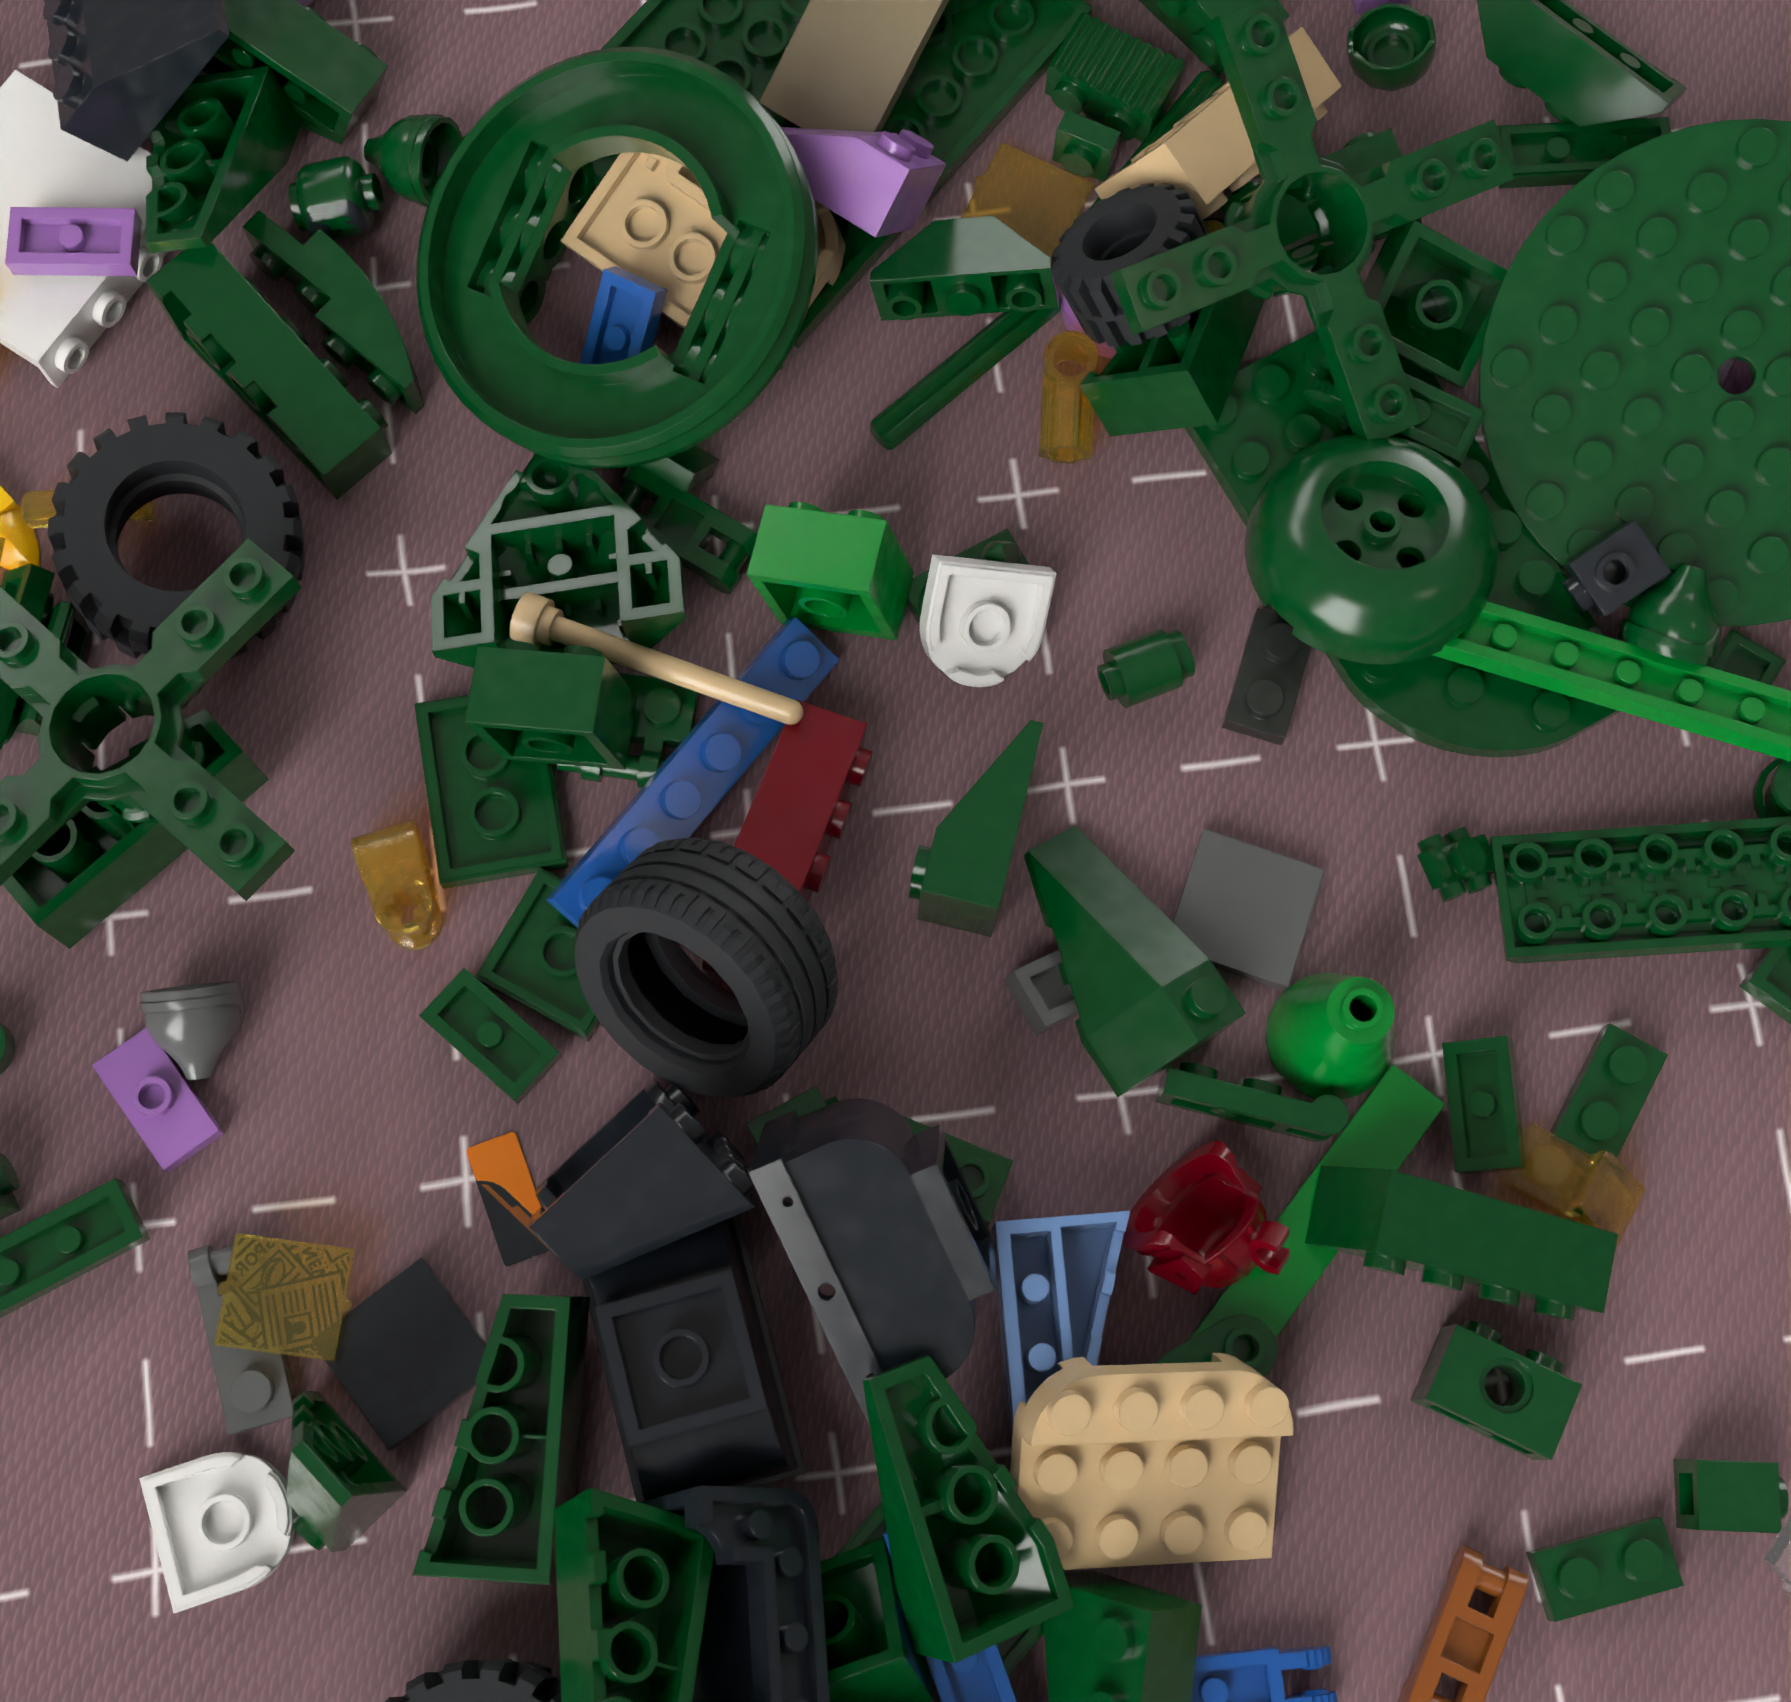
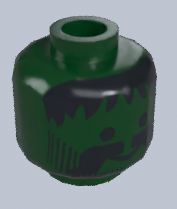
M350 156L307 163L297 173L296 182H292L289 185V202L294 220L300 230H309L312 236L319 229L333 241L366 235L375 225L376 211L384 208L383 191L375 173L366 174L358 160Z

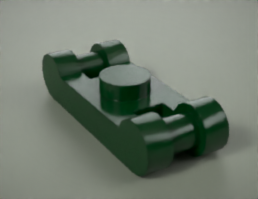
M640 465L627 467L620 477L623 485L617 494L642 519L644 526L662 544L666 543L680 557L682 566L701 576L705 582L716 590L725 594H731L741 580L738 571L747 559L751 560L757 533L692 494L679 490ZM643 499H651L656 502L647 516L636 510ZM713 536L726 544L718 558L704 550Z

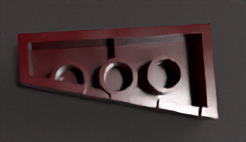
M795 699L803 707V717L794 725L785 724L734 847L751 853L773 867L797 888L808 902L811 892L819 893L823 886L831 862V856L826 855L832 837L841 839L852 809V803L845 801L851 784L858 787L862 786L873 751L863 748L867 723ZM703 960V969L717 973L708 962Z

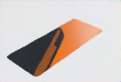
M509 1132L469 1147L466 1153L504 1265L512 1266L551 1251L529 1228L531 1216L541 1206L536 1196L517 1135L514 1132Z

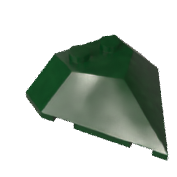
M534 454L523 472L518 470L514 472L464 548L467 556L451 580L443 578L432 594V652L435 658L474 668L478 646L501 648L502 642L515 641L510 638V623L518 601L526 592L553 600L555 608L562 610L563 617L639 645L653 648L686 619L683 569L680 557L666 543L662 544L644 526L642 519L592 468L563 464ZM554 642L551 646L545 644L539 646L543 652L564 653V648L567 647V645Z

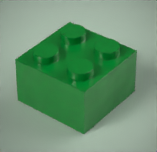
M791 502L788 507L765 504L747 571V576L780 624H784L787 619L796 617L807 628L895 641L898 639L914 571L887 520L865 510H851L848 512V515L828 513L815 505L805 502Z

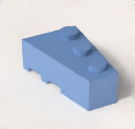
M1130 1211L996 1221L991 1227V1235L995 1242V1284L1009 1431H1013L1014 1416L1019 1401L1027 1404L1034 1391L1048 1377L1060 1371L1059 1362L1071 1358L1084 1357L1091 1365H1097L1102 1343L1101 1336L1110 1296L1114 1288L1115 1272Z

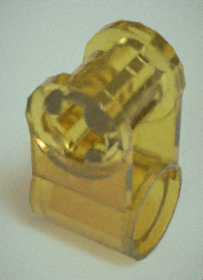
M410 819L351 838L354 858L362 881L368 891L374 915L380 926L386 930L390 939L401 948L417 950L432 944L441 933L443 916L430 876L431 866L415 820ZM409 905H415L416 908L413 910L414 920L403 924L401 920L405 918L404 908Z

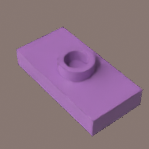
M147 1027L92 1065L164 1171L170 1173L225 1134L195 1089L186 1079L175 1060L155 1043Z

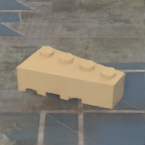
M1300 27L1288 35L1318 121L1328 112L1323 102L1342 86L1304 28ZM1229 81L1212 94L1213 96L1175 123L1173 129L1131 159L1132 163L1111 175L1098 185L1094 190L1101 200L1115 195L1118 191L1126 188L1133 189L1141 184L1154 183L1157 186L1162 183L1173 184L1175 189L1182 188L1188 192L1203 220L1228 201L1222 192L1229 187L1233 192L1259 174L1253 150Z

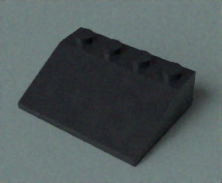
M44 0L43 17L47 20L50 41L48 56L52 60L55 81L53 97L57 100L61 130L128 162L229 37L223 0Z

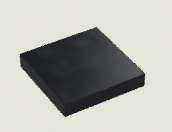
M422 1257L339 1319V1323L338 1321L335 1322V1333L332 1334L330 1326L328 1328L329 1335H326L324 1331L322 1336L318 1335L311 1341L312 1343L336 1338L335 1342L327 1344L321 1352L325 1356L323 1359L388 1450L397 1448L477 1386L475 1379L487 1344L429 1263ZM329 1346H334L332 1357L327 1355L328 1351L326 1350Z

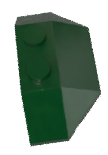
M1477 0L1486 58L1499 67V74L1504 80L1515 87L1531 90L1545 101L1544 105L1547 111L1563 122H1574L1579 127L1660 114L1679 100L1687 90L1684 85L1669 77L1566 0Z

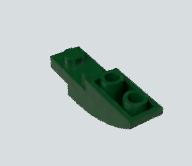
M258 210L242 226L253 248L249 256L255 265L272 280L277 281L282 276L296 287L293 290L295 295L315 314L314 316L323 332L325 339L321 342L322 347L338 364L346 369H349L354 364L368 375L366 382L385 402L394 405L399 400L417 414L424 407L418 378L393 317L365 273L321 229L302 245Z

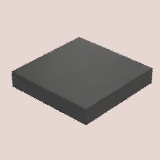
M1203 829L1172 922L1210 959L1215 968L1284 991L1289 987L1325 869Z

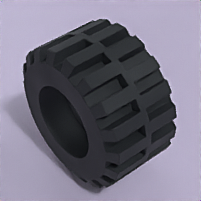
M1147 183L1133 189L1126 188L1118 191L1115 195L1102 199L1087 212L1082 213L1073 221V226L1065 230L1059 238L1060 244L1053 250L1051 257L1054 262L1051 265L1052 275L1086 335L1089 334L1092 341L1098 344L1106 342L1111 347H1120L1128 342L1130 346L1142 344L1149 338L1155 337L1157 339L1167 334L1168 330L1177 325L1181 326L1191 318L1190 315L1193 312L1145 332L1132 335L1110 275L1209 234L1193 200L1184 189H1175L1173 184L1162 183L1157 186L1154 183Z

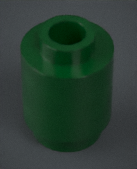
M1157 629L1105 649L1103 651L1104 664L1097 666V675L1104 694L1110 701L1118 699L1125 708L1183 686L1184 679L1195 674L1191 650L1186 639L1177 629L1167 633L1162 629Z

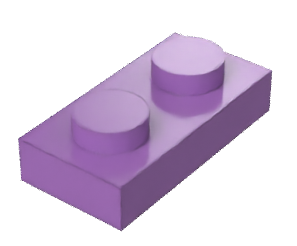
M10 207L5 264L13 275L137 276L142 220L135 208Z

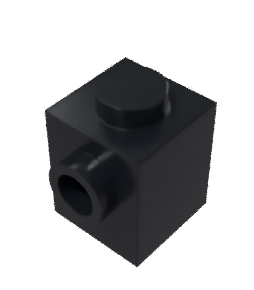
M1636 520L1625 522L1564 563L1562 566L1570 577L1564 580L1562 585L1582 613L1592 608L1597 616H1606L1670 574L1671 571Z

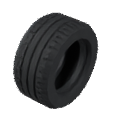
M680 838L664 840L654 844L652 847L646 848L590 903L579 919L575 935L576 973L584 997L598 1021L615 1042L640 1065L663 1080L689 1092L710 1097H738L752 1095L768 1089L785 1074L831 1018L835 1008L836 998L838 997L837 963L831 940L817 913L799 890L777 870L751 853L727 843L702 838ZM679 943L708 962L734 993L729 992L702 973L681 949Z

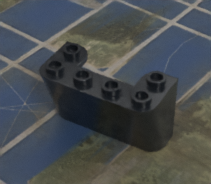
M653 1079L537 1187L536 1196L547 1209L545 1210L541 1207L531 1216L529 1228L571 1272L584 1280L755 1208L756 1204L751 1192L756 1188L749 1176V1171L747 1170L749 1167L744 1162V1156L719 1130L709 1138L708 1132L695 1119L700 1109L680 1087L673 1084L665 1090Z

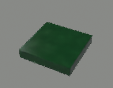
M540 867L475 975V978L485 986L589 1042L600 1022L584 997L576 973L575 935L578 928L546 900L563 879Z

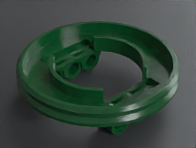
M648 47L609 48L587 52L562 60L521 81L486 110L461 139L448 159L434 187L425 212L416 262V289L419 314L433 359L455 395L481 422L499 435L544 458L584 468L611 469L651 463L686 451L713 436L747 409L774 378L794 345L809 308L816 278L818 224L814 198L800 158L783 129L750 92L716 67L688 55ZM642 152L666 157L683 165L694 174L707 199L711 218L727 234L673 356H669L656 345L625 360L605 364H580L549 354L533 336L527 324L539 312L545 297V280H549L552 269L560 262L567 247L560 240L574 222L577 213L585 206L590 197L595 175L592 161L613 154Z

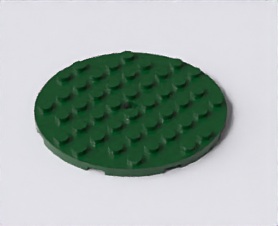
M1768 119L1723 120L1686 127L1655 137L1626 150L1591 172L1571 188L1543 216L1519 249L1504 276L1492 304L1483 336L1479 362L1478 405L1486 413L1481 423L1482 435L1486 442L1491 464L1499 481L1498 483L1512 509L1521 519L1522 524L1539 545L1554 558L1558 566L1567 572L1562 566L1564 563L1625 522L1636 520L1671 571L1670 574L1646 590L1667 579L1678 569L1681 563L1704 568L1707 570L1708 590L1718 612L1720 626H1753L1791 619V121ZM1737 359L1749 364L1751 383L1747 391L1735 395L1727 393L1720 387L1717 374L1719 367L1724 361ZM1643 592L1624 603L1623 606L1630 608Z

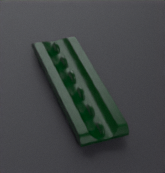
M1791 817L1491 836L1489 840L1506 961L1513 963H1537L1791 947Z

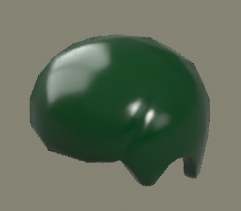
M1385 3L1367 10L1348 31L1347 55L1349 64L1354 74L1374 89L1396 91L1414 85L1426 74L1434 59L1436 36L1431 16L1421 15L1419 11L1409 5Z

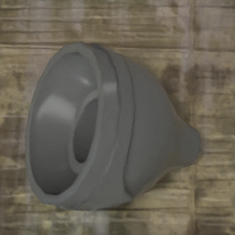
M241 981L200 983L140 992V1009L144 1013L147 1030L155 1043L178 1063L187 1080L213 1077L220 1056L236 1035L239 1025L244 1018L245 1009Z

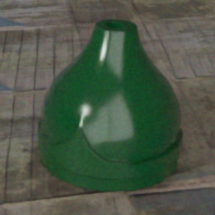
M438 114L409 115L395 122L385 133L378 137L369 138L364 145V158L380 171L388 186L401 197L420 206L427 207L434 187L448 159L463 136L458 124L450 117Z
M1681 563L1672 575L1658 585L1644 591L1633 602L1627 616L1623 618L1619 626L1618 637L1635 646L1670 658L1708 666L1712 657L1715 656L1718 646L1720 625L1718 612L1708 590L1707 570L1688 563Z

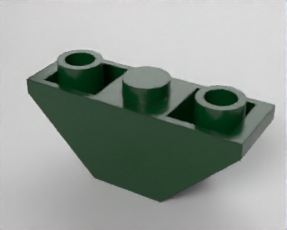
M995 216L934 220L870 272V284L881 321L913 320L915 318L957 315L971 316L974 314L1013 311L1030 312L1033 310L1059 308L1056 281L1051 271V258Z

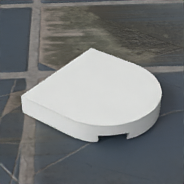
M932 554L920 615V638L927 656L941 672L959 684L971 687H987L1003 682L1004 677L1018 669L1026 660L1030 661L1040 647L1057 573L1050 567Z
M240 1452L214 1453L139 1478L173 1613L208 1603L259 1584L277 1570L288 1555L296 1534L292 1520L297 1516V1513L286 1501V1479L278 1469L264 1459Z

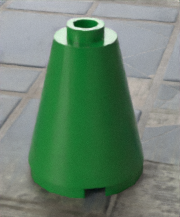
M1318 973L1301 978L1282 992L1268 1015L1265 1043L1271 1064L1280 1076L1283 1075L1289 1083L1298 1089L1297 1091L1309 1098L1316 1099L1323 1095H1334L1343 1100L1360 1095L1382 1078L1393 1057L1395 1047V1013L1391 996L1382 985L1369 978L1338 973Z

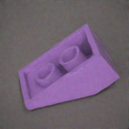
M781 127L800 158L807 174L814 200L875 238L914 228L946 166V163L931 155L934 146L929 141L905 129H902L898 135L897 133L886 131L867 132Z

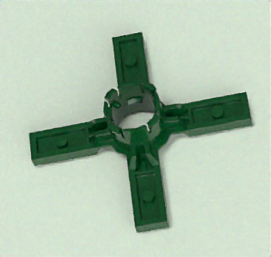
M1259 0L1221 14L1209 21L1208 24L1247 132L1262 183L1258 188L1240 199V202L1243 204L1236 202L1231 204L1225 215L1223 225L1225 228L1110 274L1132 335L1145 332L1244 290L1249 291L1255 297L1265 300L1270 299L1272 293H1274V297L1289 294L1303 296L1352 434L1366 439L1388 438L1420 424L1421 420L1381 304L1367 296L1360 273L1371 256L1374 236L1514 179L1495 120H1490L1353 176L1339 163L1320 158L1311 135L1317 119L1276 0ZM1284 193L1294 196L1301 203L1310 201L1307 208L1316 224L1320 244L1323 246L1333 244L1318 250L1317 261L1310 272L1303 270L1288 257L1279 240L1276 219L1279 203Z
M248 538L153 631L152 649L135 665L113 663L91 669L0 587V678L43 716L38 734L40 759L23 775L5 776L0 781V886L62 825L71 820L90 801H96L99 805L118 816H121L123 812V819L126 822L140 823L151 820L154 817L245 901L295 852L282 837L203 768L205 761L204 744L194 741L197 740V737L183 720L182 709L201 691L206 682L302 588L291 573ZM119 706L132 719L144 715L155 717L150 739L138 756L118 769L100 774L93 773L92 767L95 755L90 750L97 749L110 731L126 721V714Z

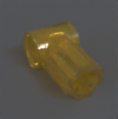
M1073 330L1060 332L1047 343L1043 355L1038 455L1039 457L1051 460L1053 463L1075 464L1078 461L1088 460L1092 457L1094 409L1079 385L1090 371H1097L1098 351L1092 339L1084 333ZM1071 360L1079 363L1084 371L1078 375L1067 376L1057 371L1055 365L1062 361Z

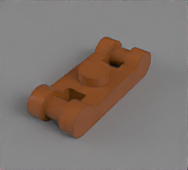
M1466 1545L1460 1546L1451 1562L1447 1584L1412 1674L1402 1688L1398 1702H1484L1528 1586V1575L1508 1565L1500 1570L1485 1563L1482 1553ZM1475 1588L1491 1595L1492 1603L1487 1615L1468 1607ZM1442 1673L1461 1682L1457 1694L1452 1701L1435 1693Z

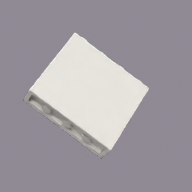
M14 70L0 87V343L37 366L50 384L59 388L69 374H74L84 365L89 349L106 328L114 326L121 319L127 302L143 282H146L148 278L160 270L163 258L168 251L151 253L145 244L146 195L152 191V177L146 170V156L152 154L139 147L127 162L61 130L57 100L54 99L53 92L19 71ZM10 207L135 208L142 220L137 276L13 275L5 264Z

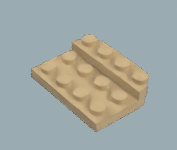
M627 152L620 153L560 241L602 272L606 268L617 266L668 289L662 314L685 329L727 232L711 218L704 192L689 169L669 158L659 155ZM815 200L818 224V260L815 284L809 307L826 282L833 286L837 280L846 249L839 226L830 210Z
M1212 1353V1362L1101 1366L1091 1365L1084 1357L1071 1358L1058 1363L1060 1371L1048 1377L1034 1391L1027 1404L1019 1401L1014 1416L1010 1474L1017 1483L1013 1488L1031 1515L1035 1518H1040L1053 1536L1063 1570L1272 1558L1281 1436H1293V1419L1286 1394L1238 1358L1228 1354Z

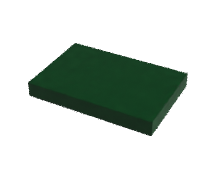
M470 694L415 703V714L441 887L447 889L537 873L540 867L547 871L568 868V857L553 764L503 759L465 723Z

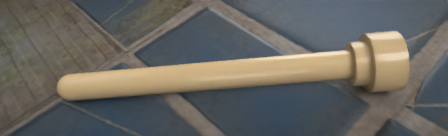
M526 592L522 595L514 610L510 623V638L512 640L527 642L537 647L541 644L551 646L554 642H558L567 646L577 645L594 648L601 651L611 662L788 725L798 723L803 717V707L794 699L563 617V611L555 608L554 601L543 596Z

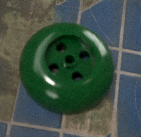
M1355 434L1339 436L1321 441L1297 453L1280 466L1262 488L1252 508L1246 528L1245 559L1252 585L1264 606L1267 608L1271 605L1283 619L1294 627L1292 635L1302 642L1331 656L1364 664H1400L1416 661L1442 651L1446 643L1459 636L1466 629L1469 630L1477 621L1488 602L1498 569L1499 552L1494 521L1487 504L1475 485L1458 467L1439 453L1416 442L1395 436L1366 439ZM1402 511L1410 512L1416 517L1406 516ZM1339 547H1345L1344 552ZM1402 554H1411L1416 556L1419 562L1418 565L1402 568L1397 561V557Z

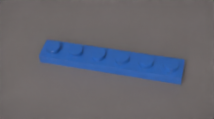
M793 617L784 622L736 679L804 702L840 659L796 617ZM717 700L546 900L578 928L579 919L590 903L641 852L664 840L689 838L785 723Z

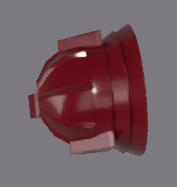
M1215 1140L1196 1148L1182 1157L1144 1192L1130 1211L1122 1245L1136 1250L1141 1255L1154 1257L1147 1267L1149 1272L1196 1295L1201 1286L1220 1289L1237 1283L1241 1278L1249 1276L1256 1266L1268 1273L1279 1275L1290 1257V1249L1282 1247L1290 1235V1230L1281 1223L1267 1220V1212L1259 1200L1262 1187L1242 1168H1238L1235 1155L1231 1153L1227 1145L1220 1140Z

